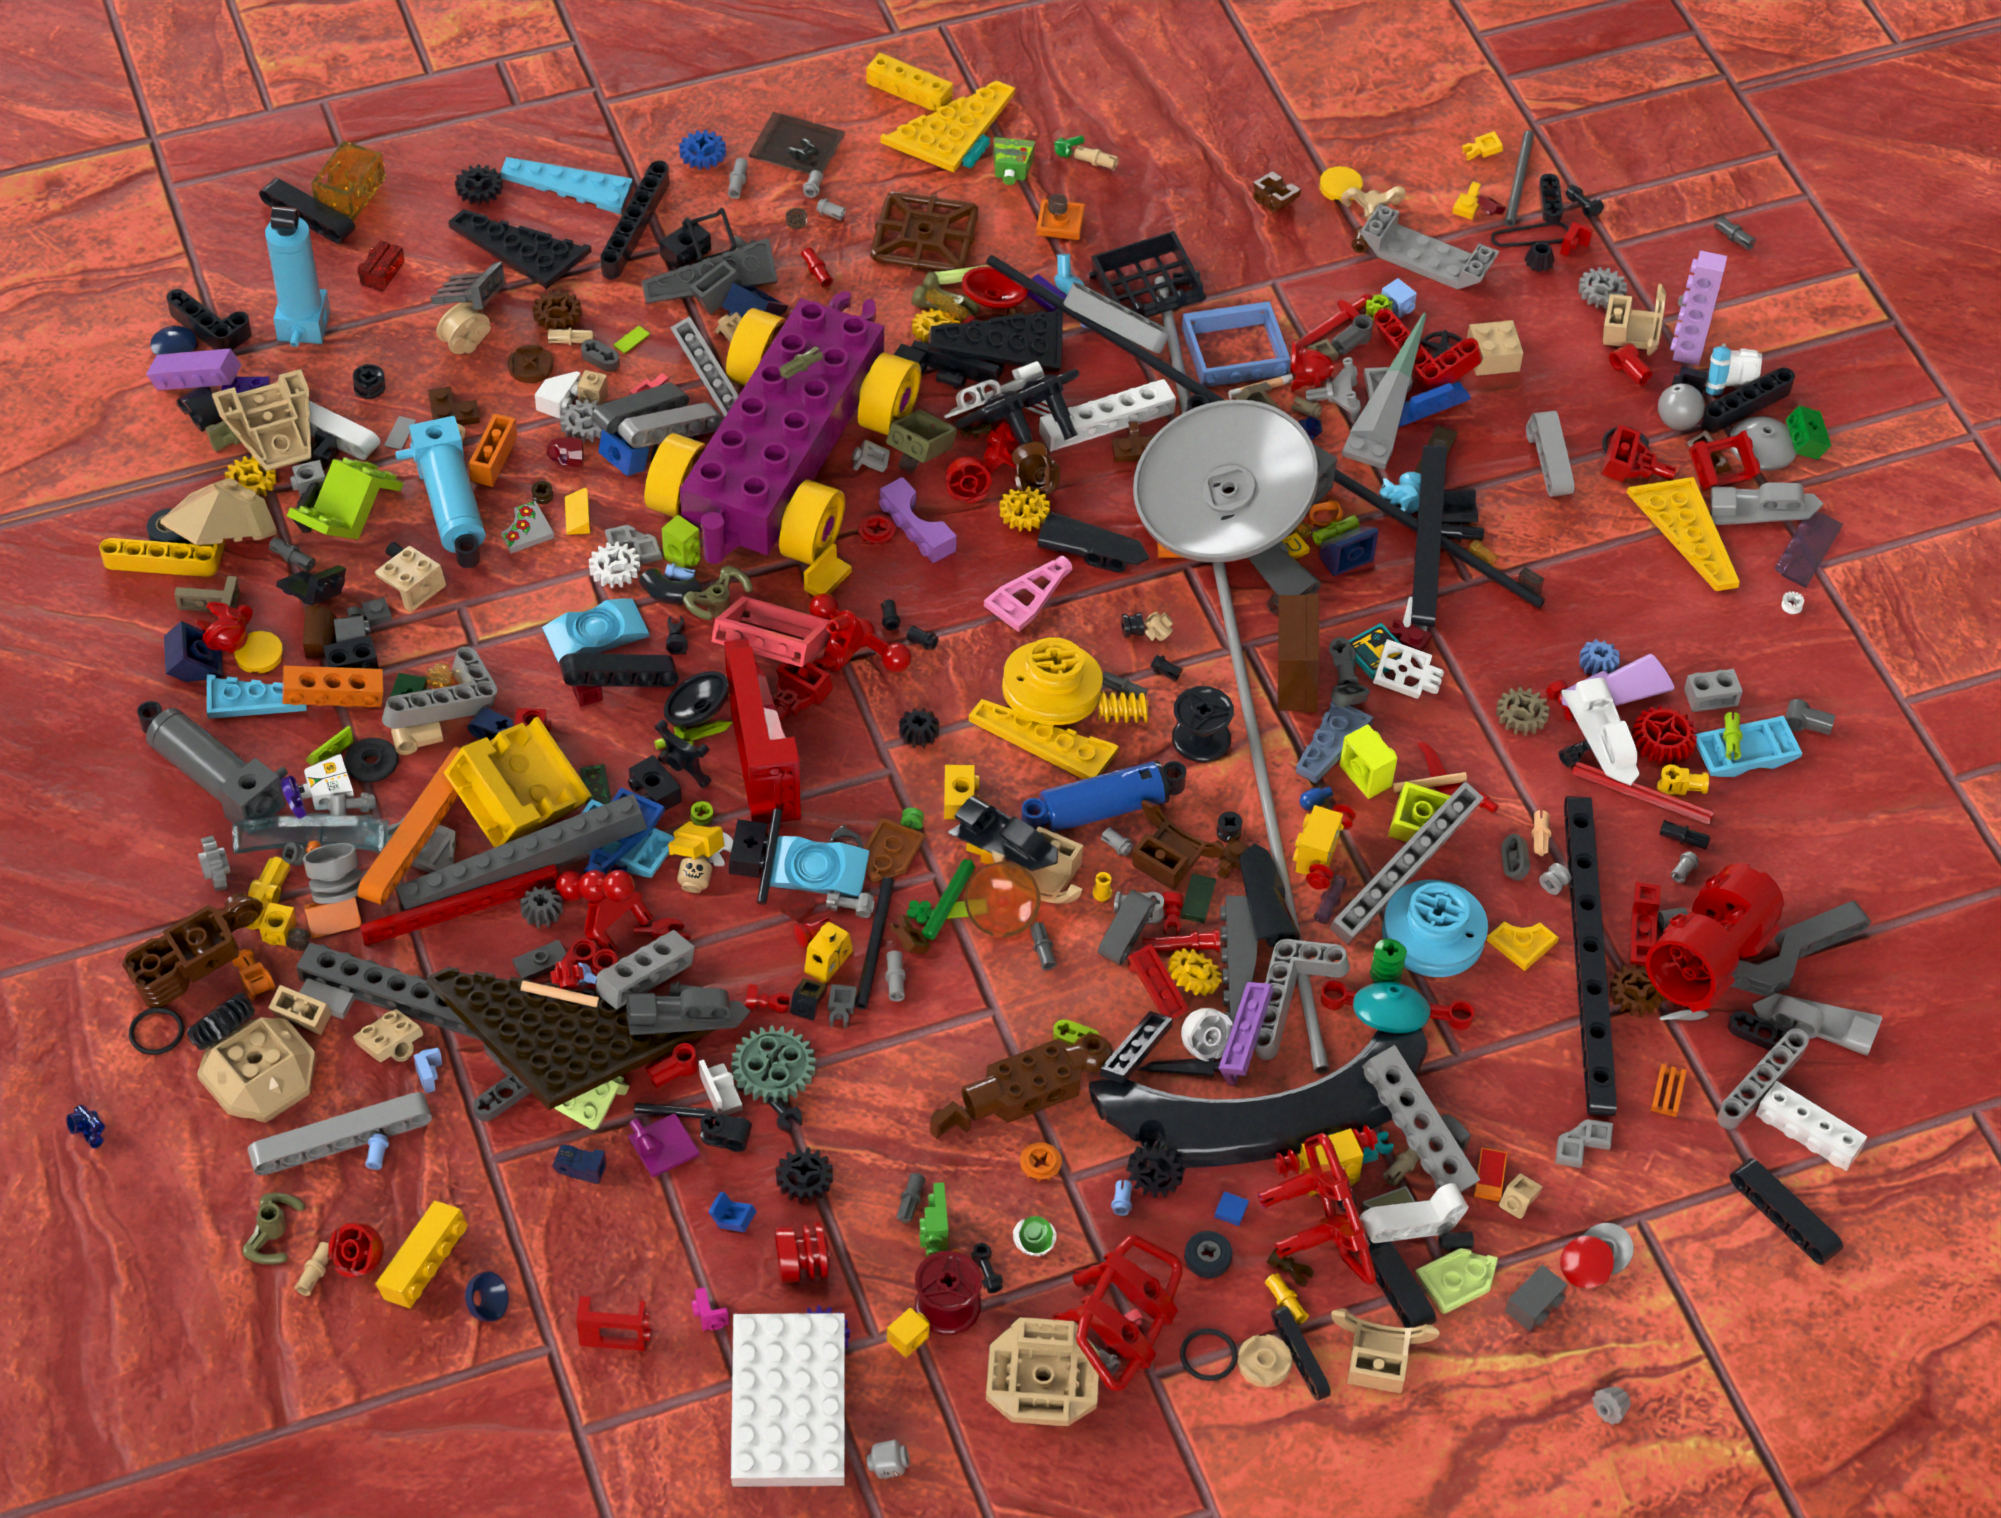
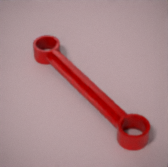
M1331 980L1322 986L1320 1001L1329 1010H1338L1344 1004L1353 1006V1000L1357 991L1347 990L1343 983ZM1336 991L1342 995V998L1333 1000L1328 998L1325 993ZM1462 1000L1455 1001L1450 1006L1429 1003V1018L1446 1020L1456 1030H1466L1472 1025L1475 1011L1470 1003ZM1463 1011L1468 1014L1469 1018L1459 1020L1452 1013Z

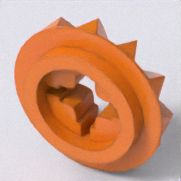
M1037 1142L1030 1144L1020 1155L1021 1171H1024L1028 1178H1035L1038 1182L1041 1179L1050 1180L1054 1175H1058L1062 1166L1061 1154L1054 1146L1048 1143ZM1046 1158V1166L1040 1165L1039 1167L1035 1168L1036 1160L1041 1161L1042 1159Z

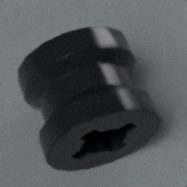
M1137 612L1132 616L1127 614L1121 615V629L1124 638H1129L1134 634L1137 636L1144 635V623L1141 612Z
M1230 811L1221 814L1218 818L1217 837L1225 843H1228L1232 837L1238 840L1241 836L1242 818L1237 813Z

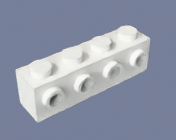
M1778 1081L1774 1083L1762 1099L1756 1116L1761 1118L1766 1124L1776 1127L1787 1137L1797 1140L1811 1152L1818 1153L1829 1160L1831 1164L1845 1171L1848 1170L1859 1155L1868 1137Z

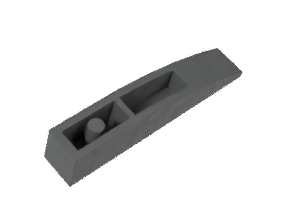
M1226 895L1225 905H1220V920L1224 921V926H1221L1220 939L1222 942H1225V947L1221 949V962L1226 963V969H1222V984H1227V990H1223V1006H1228V1012H1224V1014L1234 1023L1247 982H1253L1258 940H1255L1247 896Z

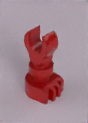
M1559 680L1549 684L1545 692L1550 700L1557 699L1559 705H1562V690L1569 687L1565 680ZM1562 705L1564 718L1571 722L1570 708Z
M1163 892L1161 894L1164 898L1163 908L1167 916L1163 925V933L1166 936L1167 928L1174 926L1176 928V936H1178L1181 930V923L1178 917L1180 916V909L1183 907L1184 896L1177 892Z
M748 984L745 1007L755 1009V1004H758L760 1008L768 1006L778 1013H786L789 1006L781 1005L778 1002L789 1003V995L785 993L767 996L768 993H762L760 995L757 994V985Z

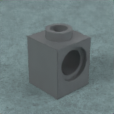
M364 615L334 619L337 643L371 634L369 620H364Z

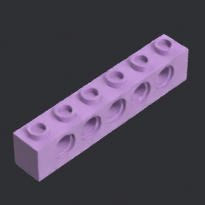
M1700 250L1698 259H1693L1690 272L1694 273V275H1689L1686 288L1690 289V291L1685 290L1682 304H1685L1686 307L1681 306L1678 317L1679 320H1682V323L1677 322L1674 335H1677L1678 338L1673 337L1670 350L1674 351L1673 360L1699 366L1727 256Z

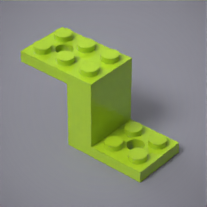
M345 457L343 460L333 459L314 508L309 509L300 506L298 509L290 507L287 517L325 535L359 539L379 488L401 491L404 483L396 479V474L386 470L384 472L378 470V466L365 461L364 463L356 459L353 461Z

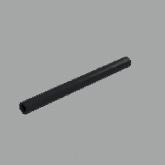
M889 877L882 879L856 997L855 1007L861 1010H865L868 1007L895 883Z

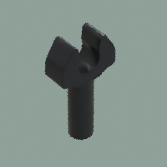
M772 1096L768 1097L767 1103L779 1115L776 1121L777 1127L780 1130L791 1133V1125L786 1121L791 1118L802 1126V1113L798 1107L786 1108L779 1099L777 1102H774Z

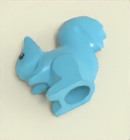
M1416 472L1402 474L1399 478L1400 485H1394L1384 478L1379 496L1385 500H1391L1390 503L1395 506L1400 504L1402 506L1401 510L1408 514L1418 511L1421 474Z

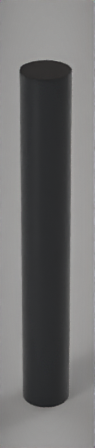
M635 1103L634 1113L664 1116L675 1113L677 1117L702 1118L706 1113L714 1112V1109L647 1103Z

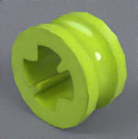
M704 801L693 804L691 807L692 822L702 826L711 822L713 818L712 806ZM701 811H706V814H703L702 817L698 816V813Z

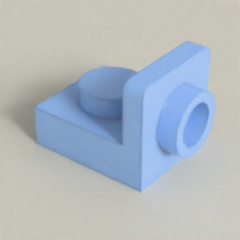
M439 1048L426 1049L414 1055L416 1071L425 1094L435 1091L434 1080L438 1079L435 1067L442 1065Z

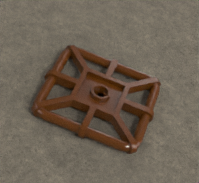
M889 192L884 200L880 217L875 224L876 231L870 257L876 262L912 267L913 270H918L919 268L934 271L962 269L966 264L970 245L974 242L975 237L973 233L978 218V207L974 203L937 198V195L923 196L903 192ZM905 202L928 205L926 212L912 210ZM892 205H895L905 215L904 222L888 220ZM936 206L957 209L947 215L933 213ZM969 216L965 231L948 229L949 224ZM887 230L901 232L900 237L881 246L884 232ZM945 239L962 242L958 259L944 245ZM900 247L916 248L914 258L888 255V253ZM923 250L939 252L948 263L921 260Z

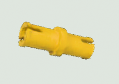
M1279 1273L1269 1276L1265 1284L1276 1297L1277 1305L1279 1307L1285 1305L1291 1312L1297 1325L1298 1323L1300 1325L1305 1322L1309 1315L1298 1302L1297 1294L1294 1290L1288 1288Z

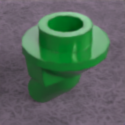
M1079 135L1067 140L1061 137L1054 142V151L1061 158H1069L1073 153L1071 147L1083 144L1084 137Z

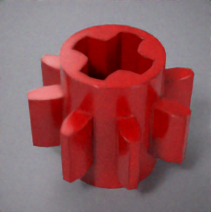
M574 960L557 962L555 964V971L550 972L552 984H556V986L564 990H572L579 987V980L584 979L582 967H579V964L575 965Z

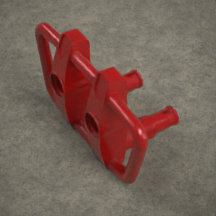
M1320 1133L1307 1138L1304 1147L1310 1167L1303 1170V1174L1281 1182L1278 1186L1258 1192L1257 1196L1259 1199H1262L1259 1200L1262 1208L1266 1209L1281 1201H1288L1315 1191L1319 1193L1326 1217L1320 1219L1319 1224L1297 1232L1294 1236L1275 1242L1274 1248H1278L1276 1253L1282 1259L1297 1251H1305L1331 1240L1336 1244L1339 1254L1346 1265L1365 1284L1373 1285L1376 1281V1273L1368 1248L1369 1240L1352 1197L1353 1192L1348 1175L1341 1166L1334 1145L1328 1135ZM1322 1145L1329 1165L1320 1164L1316 1146ZM1332 1200H1342L1346 1214H1336ZM1350 1251H1358L1361 1263L1351 1254Z
M1134 1234L1128 1235L1116 1247L1115 1251L1106 1253L1103 1257L1106 1262L1090 1266L1088 1269L1075 1271L1076 1274H1073L1074 1284L1078 1287L1093 1284L1096 1286L1093 1294L1082 1298L1081 1303L1083 1306L1069 1309L1063 1313H1055L1052 1315L1054 1318L1050 1319L1075 1321L1078 1325L1076 1333L1078 1346L1106 1387L1112 1391L1125 1389L1139 1368H1150L1154 1357L1157 1355L1153 1345L1163 1325L1172 1324L1178 1312L1173 1299L1183 1273L1181 1261L1171 1252ZM1132 1246L1171 1265L1172 1273L1166 1290H1164L1157 1278L1152 1277L1124 1257ZM1110 1283H1114L1131 1303L1137 1305L1154 1319L1146 1337L1138 1329L1135 1322L1128 1320L1121 1313L1101 1301ZM1089 1327L1109 1347L1130 1361L1118 1380L1113 1378L1087 1340Z

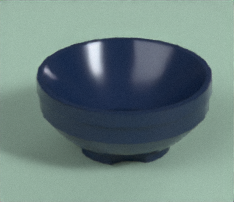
M491 1271L473 1276L467 1285L465 1293L467 1308L473 1317L479 1321L491 1322L500 1319L508 1306V1290L503 1279ZM476 1290L481 1295L479 1306L475 1304L473 1299Z

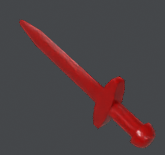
M1364 294L1360 300L1352 305L1344 300H1338L1337 305L1341 312L1302 337L1297 342L1298 346L1302 348L1312 344L1347 319L1353 321L1356 316L1360 315L1358 311L1366 306L1367 300H1372L1373 297L1370 294Z

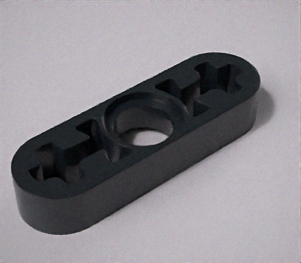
M1544 174L1540 177L1539 182L1542 218L1547 223L1556 224L1561 221L1563 214L1560 181L1554 174ZM1546 197H1554L1556 200H1548Z
M1744 1011L1734 1012L1728 1023V1030L1732 1035L1769 1051L1777 1044L1774 1042L1776 1036L1779 1037V1042L1789 1031ZM1739 1021L1744 1023L1742 1027L1737 1025ZM1754 1026L1753 1032H1750L1751 1027ZM1758 1031H1768L1771 1034V1038L1764 1039L1760 1037ZM1791 1042L1793 1046L1800 1047L1798 1043Z

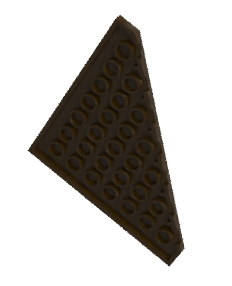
M447 967L427 976L426 984L548 1110L672 1052L679 1044L690 1043L717 1030L631 1035L627 1020V1004L615 1009L599 996L596 990L583 988V992L568 991L599 997L597 1008L521 991L523 980L531 982L532 980L511 977L510 980L495 978V974L474 971V974L461 973L459 968ZM547 982V985H546V986L555 987V988H559V989H560V987H559V986H556V984H552V983H548V982Z

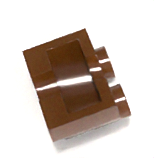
M1273 171L1253 182L1255 190L1253 197L1255 201L1259 204L1262 203L1273 213L1301 196L1300 188L1292 183L1286 185L1283 178Z

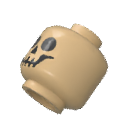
M703 855L695 860L692 857L682 859L677 881L682 885L681 888L691 893H700L701 890L708 887L712 866L705 860L706 858Z

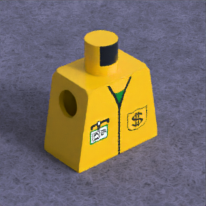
M827 922L822 926L821 930L807 947L804 973L826 984L853 951L849 933L831 922Z

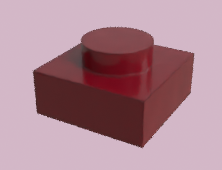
M1480 195L1476 202L1483 206L1482 211L1491 216L1494 213L1503 215L1507 208L1491 197Z

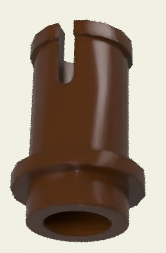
M1358 226L1355 229V237L1351 243V247L1357 253H1363L1369 247L1366 240L1360 234L1362 226Z

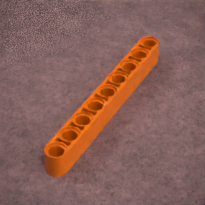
M455 746L362 878L358 887V897L384 905L459 795L445 776L444 771L461 747Z

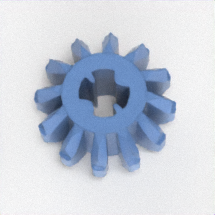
M1595 638L1592 643L1587 642L1580 651V668L1584 669L1585 674L1591 673L1592 676L1602 671H1606L1609 674L1619 667V650H1615L1614 644L1608 645L1606 639L1603 642H1599Z

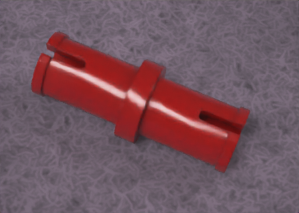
M812 247L802 250L801 257L808 265L810 274L816 277L822 288L829 287L833 283V278L825 269L824 261L818 258Z

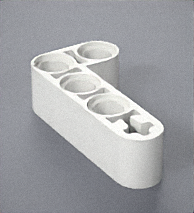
M1450 1183L1439 1188L1428 1201L1373 1207L1360 1215V1219L1373 1243L1436 1236L1439 1233H1443L1444 1230L1451 1231L1468 1210V1205L1457 1185Z

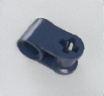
M482 707L467 725V729L474 737L478 739L487 737L491 741L499 732L513 727V721L509 717L496 713L490 708Z

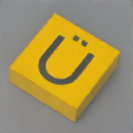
M1297 533L1282 540L1288 549L1289 555L1295 560L1309 553L1310 547Z

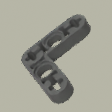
M484 1044L487 1056L507 1076L474 1100V1115L480 1121L485 1122L500 1115L531 1093V1091ZM503 1089H511L514 1092L508 1098L499 1095ZM483 1105H484L485 1107H489V1106H490V1110H488V1111H487L486 1109H482V1110H481V1106H483Z

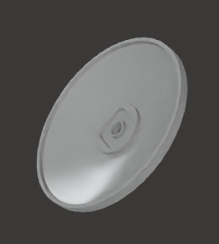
M1251 400L1212 402L1193 408L1173 419L1149 442L1140 457L1133 482L1134 501L1139 517L1148 533L1167 550L1179 556L1203 562L1240 560L1259 554L1276 545L1287 537L1304 519L1313 503L1318 488V460L1312 441L1306 431L1294 418L1284 411L1271 405ZM1221 483L1220 486L1213 487V484ZM1228 487L1235 488L1232 493H1224V490ZM1235 515L1229 519L1221 520L1223 516Z

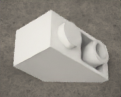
M576 371L545 379L535 394L536 410L560 419L562 409H568V404H572L575 397L578 396L577 386L581 379V373Z

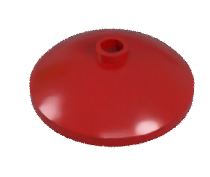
M990 266L971 269L962 278L961 285L964 293L975 303L987 308L1008 309L1021 304L1028 294L1027 289Z

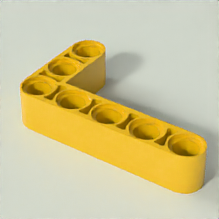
M108 538L100 543L99 550L104 566L111 570L210 577L217 573L226 538L223 539L222 543L201 545Z

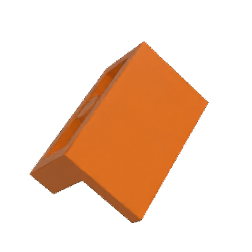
M355 897L337 903L320 904L315 902L303 905L312 939L360 927L359 925H362Z

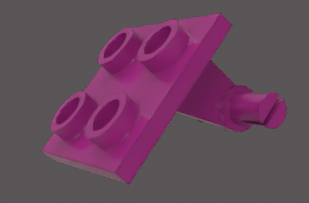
M675 1113L646 1127H643L639 1118L630 1122V1127H632L634 1133L628 1135V1139L652 1178L700 1155Z

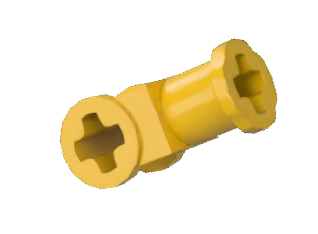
M1667 765L1662 769V778L1657 783L1658 791L1671 796L1686 795L1687 791H1701L1702 794H1707L1709 775L1705 772L1702 774H1689L1688 768Z

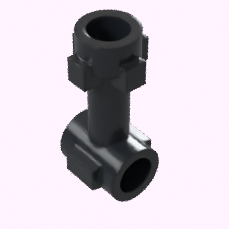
M1571 185L1565 193L1567 198L1573 202L1577 201L1584 206L1582 211L1587 218L1596 217L1602 213L1604 205L1600 199L1590 201L1582 194L1583 190L1575 185Z
M978 1243L974 1246L973 1252H971V1259L978 1267H981L985 1277L982 1280L983 1288L987 1289L989 1294H993L1003 1288V1279L1001 1274L995 1275L989 1261V1258L992 1257L990 1247L985 1243Z

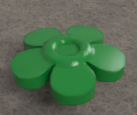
M913 900L909 903V909L906 914L910 919L916 918L918 923L924 924L934 910L930 909L931 903L928 901H922L919 904L918 901Z

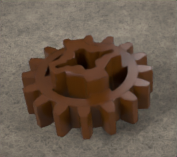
M557 289L556 293L548 290V295L541 293V299H535V305L532 306L534 321H538L539 327L545 325V330L547 331L550 328L557 330L562 328L564 330L566 326L573 328L574 322H579V316H582L580 300H576L575 294L569 296L568 290L564 293H561L560 289Z
M1632 964L1630 970L1623 966L1621 972H1615L1614 978L1610 983L1611 990L1609 995L1614 997L1613 1004H1621L1620 1011L1623 1012L1628 1009L1631 1016H1633L1634 1012H1638L1640 1017H1643L1645 1011L1651 1015L1654 1009H1660L1662 1002H1664L1665 997L1651 983L1645 965H1642L1641 969H1637L1636 965Z

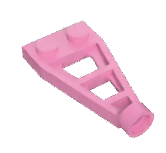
M1060 556L1055 561L1053 560L998 588L984 600V607L1017 632H1020L1036 618L1061 580L1073 570L1072 564L1067 558ZM1041 576L1050 581L1043 590L1032 583ZM1022 589H1027L1035 595V598L1030 605L1025 606L1012 595Z

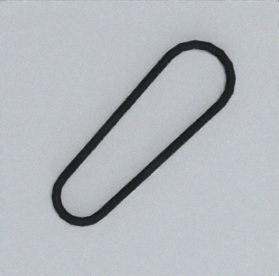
M1561 222L1556 224L1541 223L1495 231L1491 235V241L1499 247L1533 245L1541 241L1501 244L1494 240V236L1501 233L1549 225H1560L1567 231L1569 228ZM1563 238L1556 240H1544L1543 242L1560 243L1563 242Z

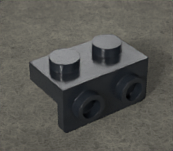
M1444 489L1442 523L1459 522L1469 524L1471 522H1478L1476 490Z

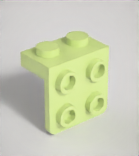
M620 1076L555 1107V1109L586 1127L597 1130L615 1095H626L630 1086L622 1082L624 1077Z

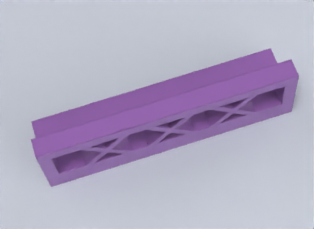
M1247 982L1219 1065V1070L1228 1085L1235 1086L1239 1075L1246 1076L1274 991L1270 983Z

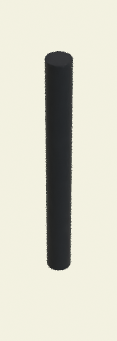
M773 809L757 897V903L760 905L767 904L783 813L780 809Z

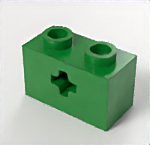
M1799 405L1786 418L1796 454L1818 460L1831 447L1820 411Z

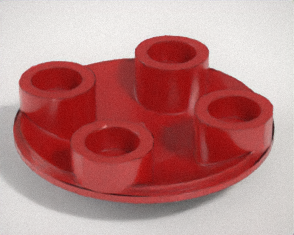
M1582 1236L1569 1242L1563 1249L1560 1267L1564 1277L1571 1285L1580 1288H1594L1609 1281L1614 1268V1257L1610 1247L1601 1239L1593 1236Z

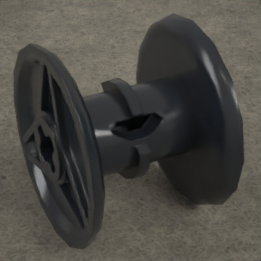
M1196 686L1182 692L1174 703V715L1178 721L1172 731V743L1175 750L1184 758L1195 762H1209L1219 759L1227 753L1231 745V733L1227 726L1234 716V705L1230 697L1221 690L1210 686Z

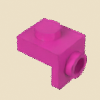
M706 1288L695 1289V1300L691 1301L694 1317L699 1316L702 1330H718L728 1325V1309L721 1308L711 1311Z

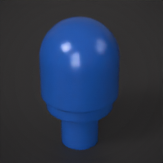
M1330 787L1322 790L1312 788L1305 791L1299 798L1300 806L1305 810H1313L1314 805L1322 806L1326 798L1333 796L1332 789Z

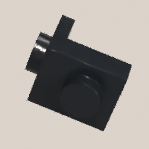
M1681 366L1679 375L1674 374L1672 385L1689 384L1702 394L1708 372Z
M317 430L314 435L316 444H319V446L312 454L314 461L320 460L324 471L328 465H331L339 452L336 438L328 433L325 434Z

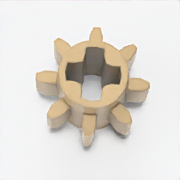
M1154 612L1144 621L1146 625L1144 633L1151 641L1155 638L1162 641L1173 631L1170 627L1173 624L1171 622L1172 619L1166 612L1162 615Z

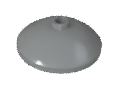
M1764 416L1749 417L1738 422L1731 431L1730 437L1738 435L1741 431H1747L1748 437L1752 439L1755 458L1759 460L1760 470L1773 471L1788 466L1796 457L1788 426L1779 420ZM1730 448L1734 456L1742 462L1737 448Z

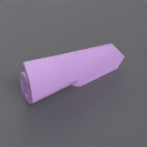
M1652 654L1639 658L1609 674L1606 671H1602L1585 679L1604 678L1615 706L1674 690V684L1669 675ZM1576 684L1565 690H1575ZM1562 695V705L1568 706Z

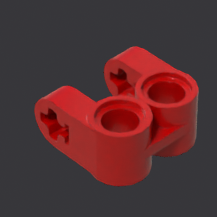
M586 938L575 941L562 959V961L574 960L575 965L578 962L587 964L595 976L604 969L603 966H612L619 962L618 956L613 950L599 949L593 941ZM591 983L588 989L596 990V985Z

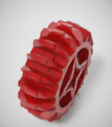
M1661 705L1657 710L1650 707L1648 712L1643 711L1635 719L1631 730L1636 751H1641V758L1647 756L1649 763L1653 760L1657 761L1658 766L1662 762L1666 763V765H1670L1672 762L1678 765L1681 760L1686 761L1689 755H1692L1697 743V736L1694 735L1697 734V728H1694V721H1688V714L1680 715V709L1675 712L1671 710L1670 706L1667 710L1663 709Z

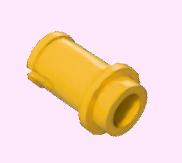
M1100 872L1096 875V884L1092 890V895L1097 901L1105 902L1112 896V889L1110 887L1111 876L1106 872Z

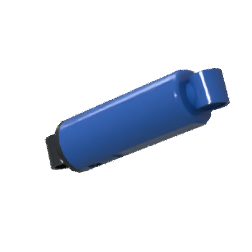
M1155 760L1042 790L1039 799L1030 798L1023 803L1021 820L1035 830L1038 827L1044 828L1046 824L1048 830L1054 833L1141 810V802L1143 800L1154 802L1157 805L1169 802L1170 795H1178L1184 791L1187 774L1186 767L1177 761H1170L1162 767L1161 763Z

